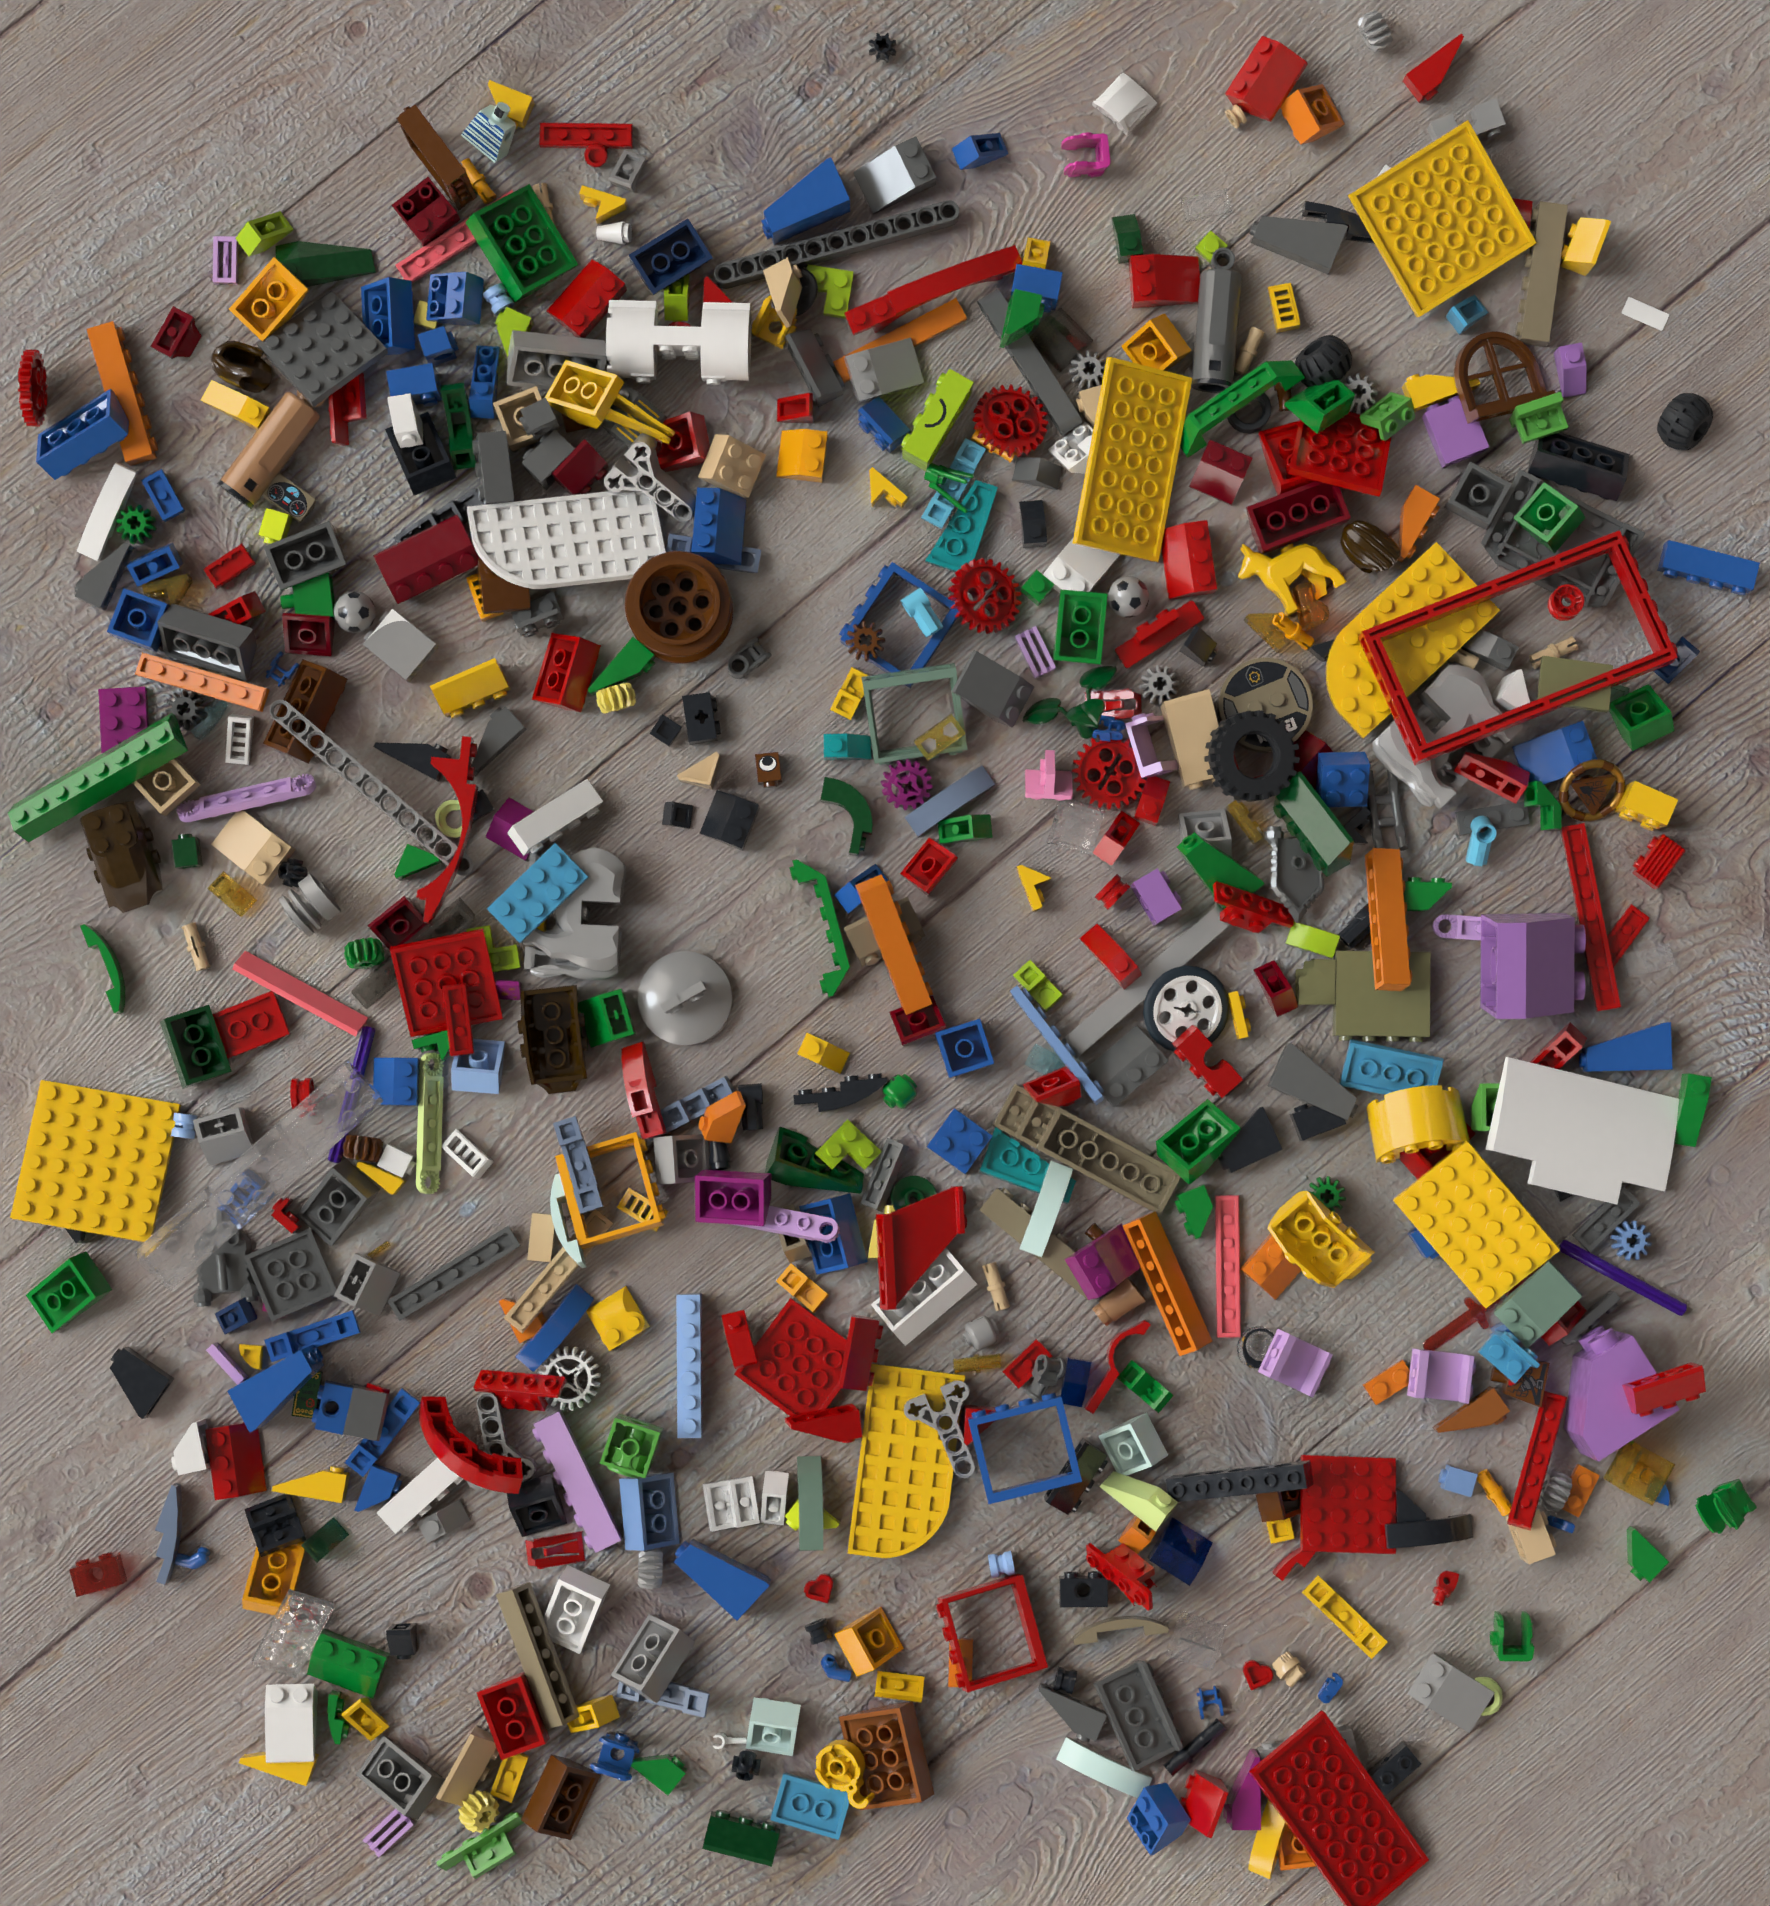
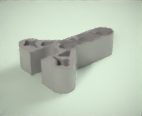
M641 433L624 454L637 468L631 466L620 457L604 478L605 487L614 493L621 490L643 492L680 522L690 520L695 512L696 497L660 468L655 450L657 446L656 438ZM645 475L650 476L652 480L647 479ZM663 490L668 491L671 495L665 494ZM681 505H685L689 510H685Z
M956 1380L940 1386L946 1402L943 1410L933 1411L925 1394H921L905 1403L904 1414L910 1420H920L936 1429L954 1472L961 1478H968L973 1474L975 1465L968 1447L963 1442L964 1438L957 1420L962 1402L969 1395V1388L963 1381ZM957 1384L960 1388H965L960 1398L957 1395L946 1397V1395L951 1394L955 1390L954 1386ZM911 1403H914L916 1406L926 1404V1406L918 1410L919 1415L914 1416L913 1413L909 1414L907 1411L911 1408ZM942 1416H949L952 1419L950 1428L942 1429L939 1426V1419ZM958 1438L961 1441V1448L958 1451H951L948 1448L950 1439ZM962 1460H967L971 1465L967 1473H960L957 1470V1464Z
M490 1392L481 1394L477 1400V1410L484 1441V1452L492 1455V1445L494 1443L501 1444L503 1447L502 1456L521 1458L522 1465L525 1462L526 1466L531 1467L527 1474L522 1470L523 1480L529 1479L537 1469L535 1460L529 1456H523L508 1443L502 1406L496 1394ZM489 1396L493 1398L494 1407L492 1409L484 1407V1397ZM489 1420L498 1422L499 1429L497 1432H491L487 1428ZM467 1481L468 1485L474 1489L482 1488Z

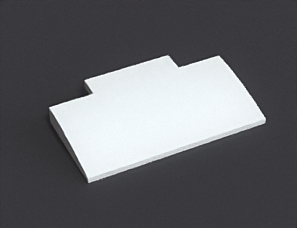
M1506 1057L1485 1150L1531 1160L1532 1165L1527 1184L1618 1204L1622 1182L1665 1191L1674 1147L1679 1099Z

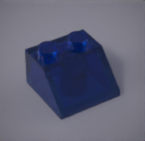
M1172 1517L1148 1555V1559L1190 1586L1203 1566L1213 1542Z

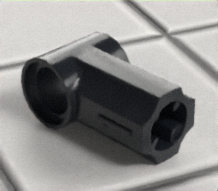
M1368 904L1338 934L1340 939L1350 949L1362 941L1369 932L1371 933Z
M762 1083L738 1085V1091L741 1092L746 1105L742 1114L743 1130L763 1129Z

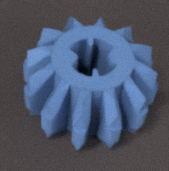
M1623 1221V1229L1618 1226L1615 1228L1618 1236L1611 1235L1610 1237L1613 1240H1617V1243L1611 1245L1612 1249L1619 1248L1616 1255L1621 1257L1625 1254V1260L1630 1261L1632 1255L1635 1260H1639V1252L1647 1255L1648 1252L1644 1246L1652 1245L1651 1242L1645 1241V1238H1649L1651 1234L1649 1232L1643 1233L1646 1228L1645 1225H1640L1637 1228V1221H1632L1630 1226L1627 1221ZM1627 1237L1635 1238V1244L1627 1243Z

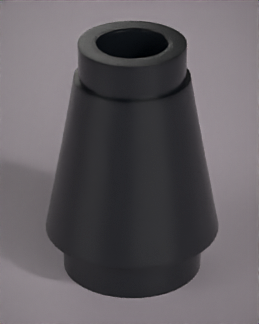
M710 1141L709 1166L712 1167V1170L722 1171L730 1169L732 1160L726 1143Z

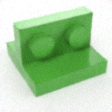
M1561 392L1515 407L1509 421L1512 428L1517 427L1522 444L1568 429V424L1561 408V404L1564 401Z

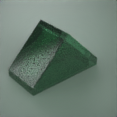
M333 1517L306 1540L302 1547L318 1563L349 1534Z

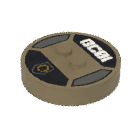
M1257 658L1238 666L1223 683L1217 702L1220 722L1228 719L1233 714L1246 711L1261 710L1265 714L1272 713L1276 715L1275 719L1278 721L1284 720L1287 723L1285 728L1288 732L1293 731L1295 734L1292 737L1293 742L1307 728L1313 709L1311 690L1303 675L1292 665L1274 658ZM1248 734L1237 742V745L1249 751L1258 753L1273 752L1270 743L1264 737L1257 734Z

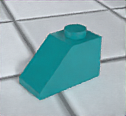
M824 734V760H871V738L868 735Z

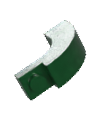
M464 382L441 385L453 469L475 467L477 456L473 453L472 441L475 440L474 429Z
M824 777L820 801L838 805L850 814L854 828L849 855L859 856V851H864L866 837H862V834L872 835L873 825L870 808L861 793L853 786L838 779Z

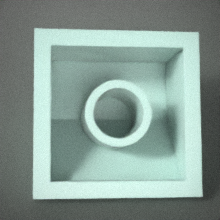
M1147 1413L1134 1417L1099 1435L1116 1472L1126 1476L1149 1468L1168 1456Z
M754 1697L746 1749L793 1756L801 1705Z

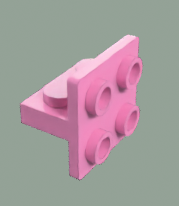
M1045 750V759H1040V770H1025L1026 798L1035 800L1042 798L1055 799L1058 801L1071 800L1073 798L1071 771H1055V750Z

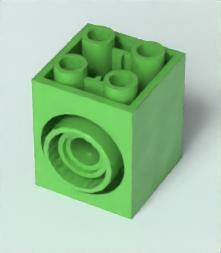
M619 1413L614 1418L600 1464L607 1466L609 1470L627 1477L646 1478L650 1472L664 1428Z

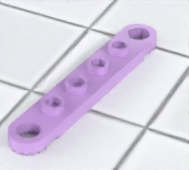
M308 774L298 775L295 778L287 777L200 797L199 800H192L191 802L188 800L187 803L184 801V804L181 803L177 807V814L182 822H192L231 812H239L253 807H262L266 804L284 802L288 799L309 795L316 789V783L313 776Z
M1444 914L1439 915L1433 921L1432 928L1438 937L1481 940V917ZM1443 919L1451 923V929L1447 933H1442L1438 927Z
M769 1206L765 1226L738 1225L825 1243L835 1241L840 1230L838 1224L832 1218ZM824 1225L833 1226V1231L829 1235L821 1234V1229L825 1227Z

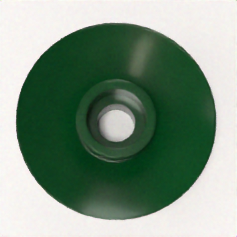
M907 1176L901 1179L893 1188L891 1201L894 1210H898L911 1204L909 1197L915 1198L917 1202L937 1194V1192L927 1179L920 1176Z

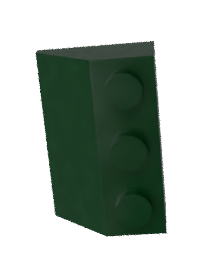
M209 1005L164 1018L160 1022L182 1089L232 1072Z
M725 1810L711 1811L702 1849L772 1867L780 1835V1829L776 1828V1824L763 1821L762 1824L753 1822V1818L740 1815L739 1818L730 1816L731 1813Z

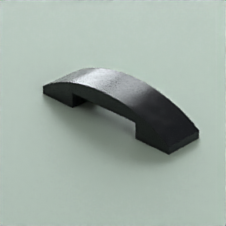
M1471 1514L1453 1515L1447 1518L1416 1522L1405 1521L1385 1524L1387 1548L1417 1547L1473 1538Z

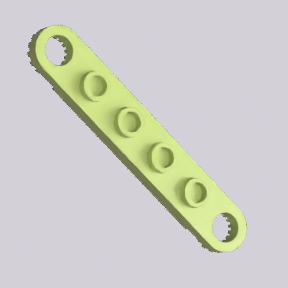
M425 1053L419 1063L416 1187L422 1194H434L440 1185L439 1171H441L444 1082L442 1067H444V1061L441 1060L440 1055L437 1053ZM429 1059L434 1060L433 1070H430V1068H428V1062H430ZM428 1176L431 1179V1184L429 1188H427L425 1186L426 1184H424V1182H426L424 1180H426V1177Z

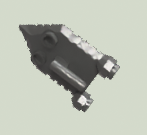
M1269 826L1267 831H1265L1264 839L1273 847V851H1271V856H1273V859H1271V864H1273V867H1271V889L1277 897H1280V901L1284 903V906L1288 908L1295 922L1298 923L1307 912V908L1309 909L1312 906L1311 903L1313 904L1316 901L1315 898H1318L1324 890L1322 870H1317L1309 853L1306 854L1302 850L1298 839H1284V832L1281 831L1280 826Z
M218 1209L211 1219V1223L207 1225V1229L202 1232L203 1235H200L194 1244V1252L197 1257L195 1262L198 1267L196 1269L198 1274L197 1282H199L198 1290L193 1295L194 1303H196L197 1307L211 1306L213 1293L240 1291L241 1298H246L247 1302L258 1301L260 1294L244 1259L245 1255L251 1253V1239L243 1231L241 1232L240 1228L236 1227L235 1223L231 1222L225 1213Z

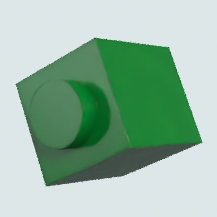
M1036 569L1021 587L1020 592L1039 606L1053 590L1055 584Z

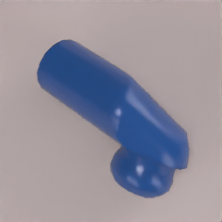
M200 1547L198 1552L192 1556L178 1553L175 1565L189 1569H198L208 1562L210 1551L208 1548Z
M827 1654L822 1658L821 1666L828 1678L850 1682L852 1670L840 1668L832 1654Z

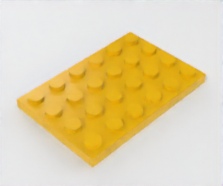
M1468 1140L1393 1199L1396 1205L1485 1309L1560 1251L1558 1245Z

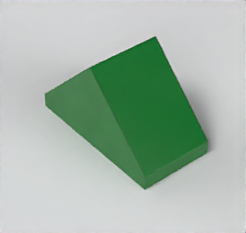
M407 844L394 875L396 879L401 880L440 864L442 861L434 854Z

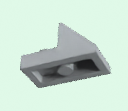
M624 150L609 177L611 184L635 192L637 178L645 165L646 157Z
M459 1499L417 1521V1524L427 1543L469 1522L470 1518Z

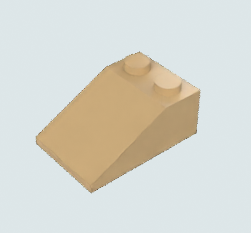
M244 810L235 812L211 844L242 870L267 887L278 874L281 863L287 862V859L296 850Z

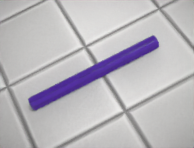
M369 1026L362 1027L328 1156L330 1162L340 1163L342 1160L343 1143L349 1133L376 1031L375 1028Z
M1563 1240L1560 1243V1252L1675 1314L1683 1316L1687 1310V1305L1577 1245L1567 1240Z

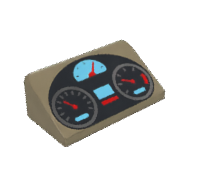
M280 473L263 493L264 498L289 514L299 523L314 509L316 499Z

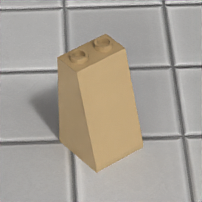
M1210 689L1164 701L1160 708L1174 758L1179 768L1178 772L1183 788L1188 786L1190 790L1203 787V782L1210 780L1213 784L1215 781L1213 775H1208L1206 771L1210 769L1209 762L1204 761V756H1208L1209 749L1205 748L1206 743L1212 739L1210 733L1219 727Z

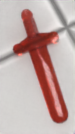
M1466 1297L1464 1304L1469 1310L1423 1342L1424 1350L1434 1351L1476 1321L1481 1328L1487 1329L1489 1323L1487 1322L1485 1312L1494 1307L1495 1304H1498L1501 1298L1485 1309L1482 1304L1478 1305L1470 1297Z

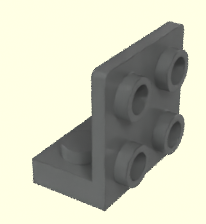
M553 592L531 600L530 610L511 612L517 632L520 636L525 635V637L539 633L538 629L547 626V629L556 627L564 619Z

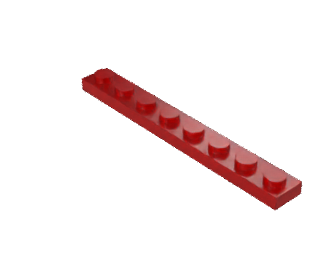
M1585 823L1565 826L1560 830L1579 925H1584L1586 944L1584 952L1596 1012L1620 1008L1621 1004Z

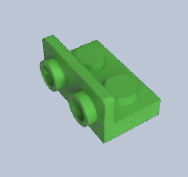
M1390 392L1360 415L1361 424L1379 429L1380 438L1384 441L1415 419L1412 398Z

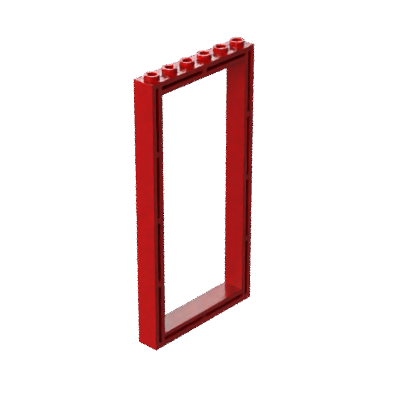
M1620 530L1361 632L1358 639L1415 766L1559 709L1565 703L1610 685L1612 688L1672 664L1678 658L1677 647L1674 642L1670 641L1667 635V625L1663 620L1661 621L1657 613V603L1654 599H1651L1648 593V584L1644 578H1641L1638 571V562L1635 557L1631 556L1628 540L1625 536H1622ZM1608 553L1653 654L1427 743L1382 642ZM1606 679L1605 682L1550 703V700Z

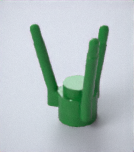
M931 463L925 472L924 480L930 482V488L936 490L966 514L968 510L939 487V484L944 485L947 478L967 484L968 481L961 477L972 479L974 475Z

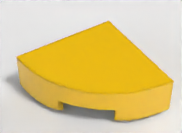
M239 1344V1351L245 1362L252 1368L261 1370L264 1346Z

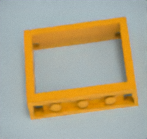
M637 1132L587 1146L590 1158L634 1145L654 1219L589 1238L583 1213L580 1214L564 1155L555 1156L578 1245L582 1249L664 1225L662 1218H666L665 1210L662 1204H658L656 1197L660 1195L659 1188L656 1182H652L650 1175L654 1173L650 1159L646 1160L644 1151L648 1150L645 1139L642 1140Z

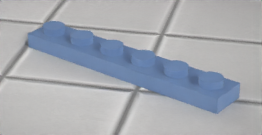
M1018 986L1011 989L1012 997L1066 1067L1079 1079L1080 1085L1096 1105L1104 1100L1101 1094L1104 1092L1103 1088L1096 1080L1092 1082L1087 1075L1090 1072L1082 1062L1078 1064L1073 1058L1075 1052L1069 1044L1063 1045L1058 1039L1061 1037V1034L1054 1025L1049 1027L1044 1021L1047 1016L1040 1007L1034 1008L1030 1002L1033 998L1025 988L1021 991Z

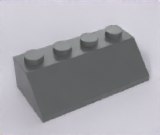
M171 604L157 621L166 656L245 681L249 678L257 648L254 629L175 604Z

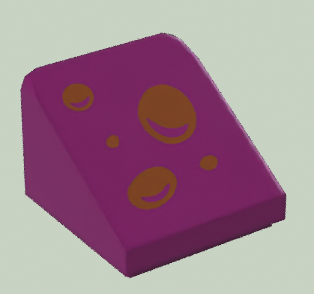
M497 980L495 982L499 999L520 1000L522 983Z

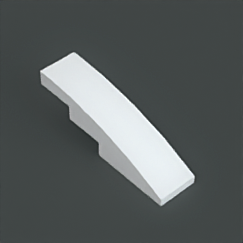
M119 463L114 464L90 515L77 552L96 561L101 560L107 541L112 537L116 527V519L121 515L120 511H124L138 472Z

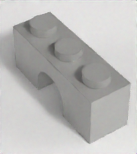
M1496 98L1474 106L1471 111L1474 121L1472 128L1479 139L1486 136L1488 139H1491L1501 134L1506 123ZM1453 114L1431 121L1427 129L1432 142L1457 127L1458 124Z

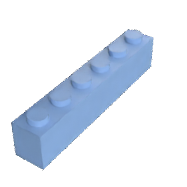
M677 1294V1438H701L703 1436L702 1294Z

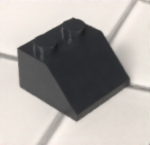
M717 790L699 834L743 851L760 806L738 796Z
M552 1474L522 1482L519 1494L507 1493L510 1512L522 1537L567 1524L561 1498Z

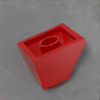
M1066 1066L1023 1084L1024 1089L1038 1103L1057 1107L1069 1106L1075 1100L1081 1098L1079 1079Z

